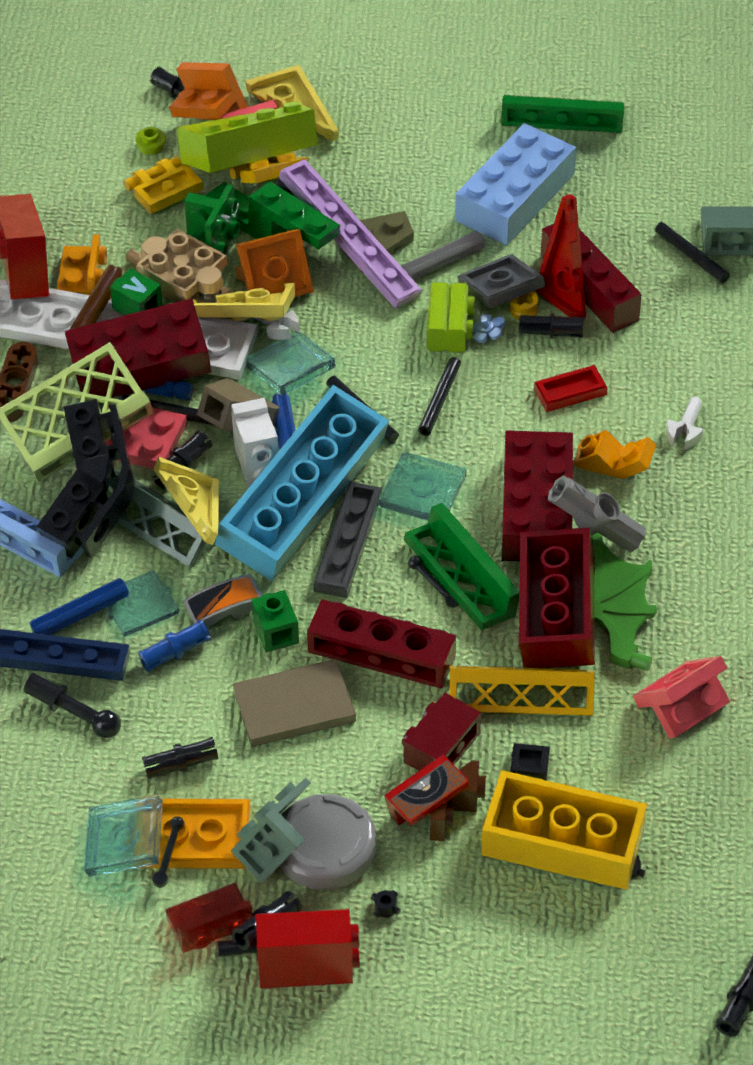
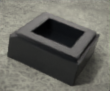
M514 743L510 772L547 781L550 747Z

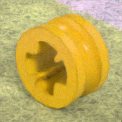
M533 291L511 300L509 305L510 314L517 319L522 315L536 316L538 312V295Z

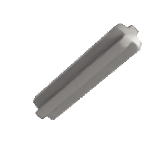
M474 231L405 263L401 267L413 280H416L482 249L485 246L484 237L481 236L479 231Z

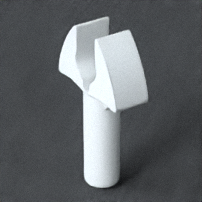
M292 310L286 313L285 317H281V319L276 321H265L262 317H251L268 325L266 330L270 339L290 340L291 334L289 329L300 333L298 317Z
M690 398L681 421L675 422L668 419L666 433L671 447L674 446L676 437L682 435V433H686L684 450L695 446L702 439L703 428L694 426L702 406L700 398Z

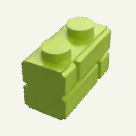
M432 282L430 284L427 319V349L429 351L444 352V350H448V352H464L466 350V339L473 340V320H467V316H474L475 297H468L469 286L466 283H451L448 285L445 282Z

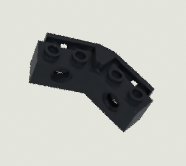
M97 399L63 407L77 470L37 525L39 534L65 547L66 556L71 559L80 547L84 549L86 556L91 559L131 503L135 485L123 427L116 404L109 405L110 412L102 414ZM106 429H110L113 445L107 446V443H105L103 433H106ZM121 459L122 467L118 485L108 498L106 492L109 488L110 478L116 476L113 461Z

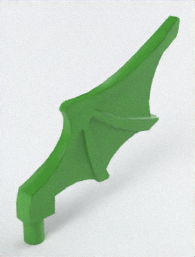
M597 532L591 536L595 559V622L600 624L609 636L610 658L612 662L627 669H631L633 666L648 671L652 664V657L638 653V645L634 644V638L641 624L647 619L654 618L658 610L656 605L650 606L645 597L646 581L653 572L652 560H649L644 565L631 564L621 560L608 549L603 540V535Z

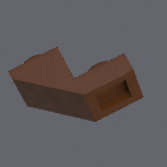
M472 760L459 769L468 778L469 786L430 813V841H445L446 827H453L454 811L477 812V798H485L486 776L479 775V761Z

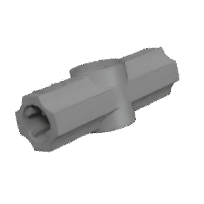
M564 475L558 478L550 489L548 500L572 515L578 528H590L591 536L598 532L630 553L639 548L641 541L645 538L646 528L622 513L617 501L610 494L603 492L596 496Z

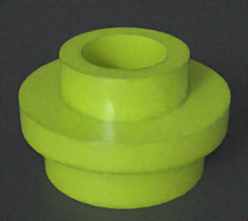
M146 127L136 134L135 143L142 153L155 155L162 151L166 143V136L158 128Z

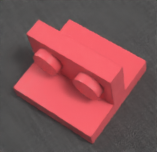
M721 656L686 661L632 697L638 708L652 707L668 738H676L730 703L716 676L726 670L727 666Z

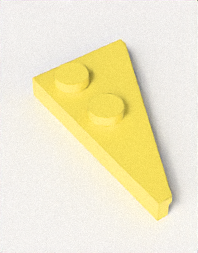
M300 65L246 80V90L248 93L264 102L273 100L278 108H283V104L288 102H301L302 106L314 109L317 133L331 141L339 140L337 126Z
M284 284V292L270 294V291L264 288H257L250 291L215 295L216 303H197L196 299H193L198 318H230L233 321H244L250 317H262L265 321H276L281 319V317H285L295 297V284Z
M158 457L153 468L154 472L204 542L213 545L218 535L219 479Z

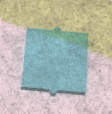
M154 570L126 581L125 584L129 591L128 597L106 607L108 618L115 621L124 637L180 613L178 606L170 595V588L163 585Z

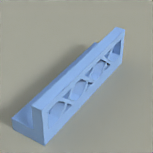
M0 499V546L58 577H61L84 552V549L80 547L72 559L66 556L65 547L36 532L38 531L39 519Z

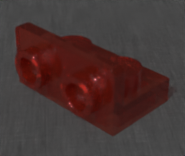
M236 882L165 909L166 918L183 953L193 949H203L213 941L231 935L235 927L240 926L253 916L252 905L249 900H244Z

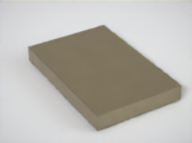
M336 659L233 683V692L251 747L356 722V713Z

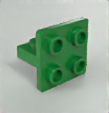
M227 184L219 199L189 192L184 200L187 234L227 255L228 245L232 239L235 240L237 238L240 228L239 221H236L238 199L235 198L234 186Z

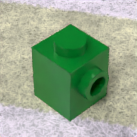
M285 590L267 593L261 597L251 599L253 622L265 652L299 643L298 620Z

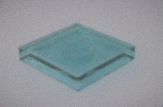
M294 332L291 334V339L279 340L248 356L246 359V367L281 395L336 367L335 358L301 332Z
M403 451L379 499V505L385 509L428 520L430 509L434 505L443 503L449 511L451 510L466 478L467 469Z
M158 794L89 807L84 871L89 877L159 863L163 801Z

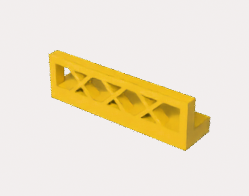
M450 665L449 695L456 698L457 683H472L482 694L472 704L467 705L480 712L593 716L594 670ZM479 683L492 685L485 691ZM499 684H509L518 694L508 705H498L489 695ZM514 684L528 686L521 692ZM535 685H545L554 695L544 706H534L525 696ZM550 685L564 687L557 693ZM571 686H585L586 707H570L561 696ZM485 697H486V698L489 700V702L491 703V704H478V703H479L481 700H483ZM522 698L527 705L515 704ZM558 699L564 707L551 705Z

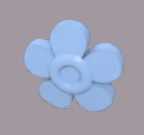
M490 314L481 315L479 323H473L475 342L484 343L488 340V337L491 340L498 339L502 335L501 329L505 326L503 317L498 316L492 319Z

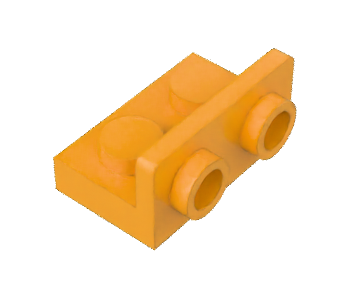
M93 234L92 246L63 247L57 290L86 295L91 294L104 272L101 269V265H106L107 247L101 246L100 234Z

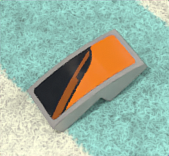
M248 574L209 586L184 599L183 602L194 624L198 620H202L208 628L230 614L235 620L252 611L251 599L261 597L262 593L253 576Z

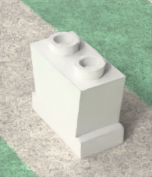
M265 398L231 404L234 450L237 459H239L247 488L251 486L278 453V436L268 414Z

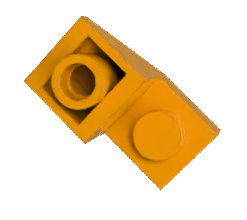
M604 430L595 435H588L580 441L573 464L580 469L625 479L648 470L657 445L649 437H646L636 442H629L623 447L607 430Z

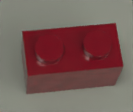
M444 692L436 703L432 702L427 706L422 720L417 726H412L406 731L402 739L404 763L420 771L444 754L455 765L480 735L481 712Z

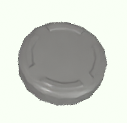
M314 794L295 801L281 813L305 839L280 865L282 872L295 883L315 890L338 889L354 883L369 870L376 854L375 825L368 812L355 801L336 794Z

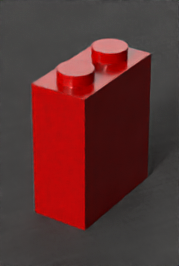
M350 909L256 914L260 989L353 983V968H360L359 926L358 924H351Z

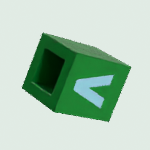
M131 268L124 275L117 278L110 286L112 310L123 316L163 306L161 284Z

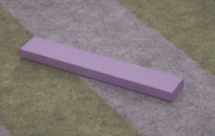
M305 159L280 171L279 178L296 198L340 224V235L334 238L335 242L395 309L420 296L422 289Z

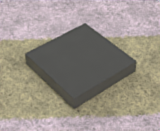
M513 254L457 276L458 283H466L469 286L468 293L489 309L545 287L544 277Z

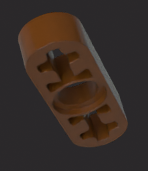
M18 342L13 344L7 351L0 373V408L9 402L8 397L14 400L31 389L38 366L37 351L31 343ZM22 357H24L22 361V366H19L18 361L21 360ZM13 378L24 380L23 383L17 386L7 384ZM17 409L6 417L9 422H14L21 418L24 410Z

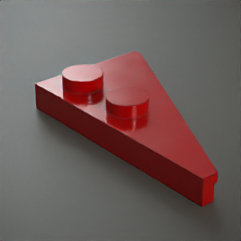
M569 194L561 199L539 270V274L544 277L545 287L535 290V292L568 317H583V320H585L586 307L577 198Z

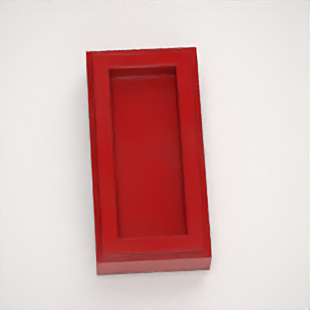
M595 365L534 382V391L546 412L605 396L608 390Z

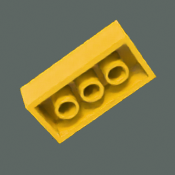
M501 770L482 828L481 855L628 890L645 828L647 804Z

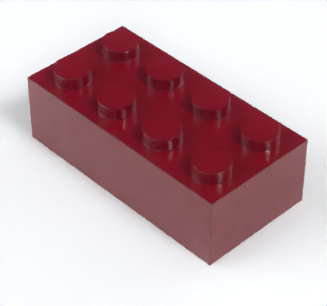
M192 298L64 331L73 364L110 342L142 391L162 386L167 382H177L212 373L208 349ZM107 355L97 361L94 372L112 375L115 363L111 356ZM119 370L117 376L123 377L122 373ZM76 375L80 392H83L87 377ZM92 378L88 394L106 397L110 381ZM115 383L111 398L134 392L129 385Z
M505 430L502 561L520 562V532L573 529V516L548 500L549 491L558 478L564 475L573 480V432Z
M590 528L520 532L519 646L523 668L595 665L594 552Z

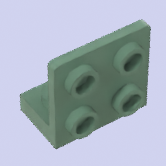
M753 206L701 207L703 251L705 255H753Z
M307 778L296 787L291 782L275 796L278 803L274 800L267 802L253 816L258 822L256 823L252 819L236 834L241 840L231 852L261 884L305 841L281 813L311 784Z

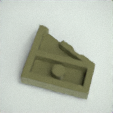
M405 211L360 220L391 256L397 249L404 248L414 241V231Z

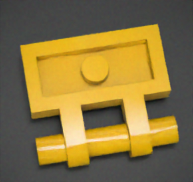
M289 152L231 167L229 173L232 179L241 178V183H260L279 178L282 169L304 159L308 162V158L295 157L294 152Z
M178 156L169 160L163 158L157 161L155 166L147 170L139 169L133 172L131 177L123 180L126 190L131 191L134 189V197L150 215L185 199L189 192L196 194L203 191V181L188 165H182Z

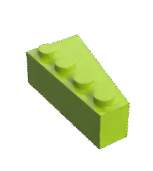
M288 102L283 104V108L260 109L256 113L176 127L181 163L209 173L318 145L314 109L302 106L301 102Z

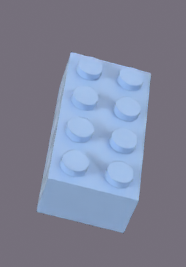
M524 123L455 194V221L475 231H479V233L502 244L508 245L575 174L576 147Z

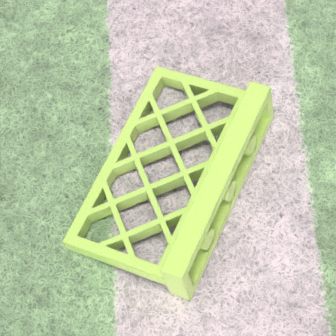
M109 342L0 408V421L29 465L32 473L40 482L75 461L69 433L67 435L54 433L57 418L66 419L65 412L60 411L64 395L81 398L80 403L86 400L97 399L98 402L104 403L102 414L110 412L109 405L116 404L123 431L154 412L149 399L140 389ZM110 355L115 363L112 375L94 372L97 361ZM119 370L122 373L123 377L117 376ZM75 374L86 376L83 392L66 389L68 379ZM92 378L110 381L106 397L88 394ZM115 383L129 385L134 392L133 395L125 400L111 398ZM45 392L58 394L54 410L38 407L39 396ZM17 409L29 411L25 427L12 425L6 416ZM35 413L52 416L48 432L31 428ZM106 429V433H103L105 442L111 439L110 429ZM16 432L23 433L22 439L19 438ZM34 435L46 438L44 448L31 456L26 449L28 436Z

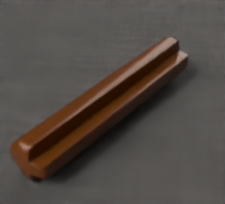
M109 265L106 267L70 329L97 322L111 298L110 286L117 278L122 276V269L119 266Z

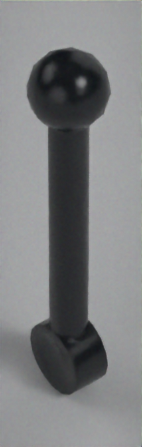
M412 556L409 559V567L417 569L445 598L448 607L455 608L459 605L451 594L426 570L418 556Z
M179 816L173 817L170 821L172 830L159 871L155 872L152 878L154 885L158 888L165 887L168 883L167 868L178 833L185 825L183 818Z

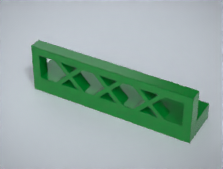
M503 95L501 126L521 127L525 123L534 128L622 134L625 103Z
M443 503L431 507L428 524L405 532L404 541L480 630L516 616L519 604V590ZM431 536L438 545L437 547L424 545L419 539ZM438 558L453 561L457 569L442 567L437 562ZM457 581L472 584L477 589L476 593L462 590L457 585ZM477 603L490 606L496 612L484 616L476 607Z

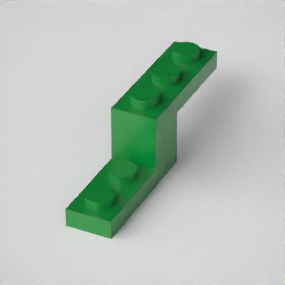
M268 182L250 196L234 188L235 198L238 199L236 221L240 223L239 229L255 239L299 229L302 240L319 250L340 235V224L272 182ZM221 183L204 196L219 199L227 183Z

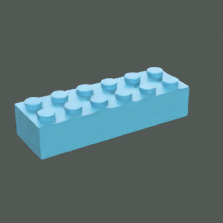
M333 385L220 522L215 545L270 581H273L382 444L389 420Z

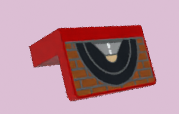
M443 754L384 795L390 817L399 826L404 822L414 825L469 786V781Z

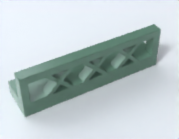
M114 469L116 476L110 478L109 486L113 491L119 481L120 470ZM134 479L135 485L131 503H138L142 518L130 521L125 510L117 523L187 566L194 567L206 542L201 538L179 505ZM161 517L165 520L168 534L157 537L153 534L151 521ZM189 534L196 538L188 555L180 551L177 540L178 536Z

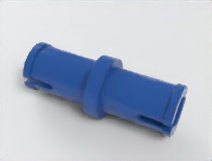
M198 620L195 624L175 634L169 632L164 635V640L138 651L140 662L144 669L150 672L152 669L173 658L179 660L184 657L185 652L204 642L210 641L209 631L203 621Z

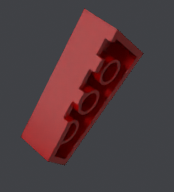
M31 193L0 196V259H3L11 300L49 296L45 234Z

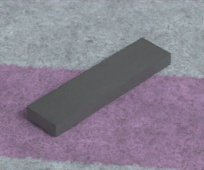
M350 482L313 584L314 592L348 598L382 498V487Z

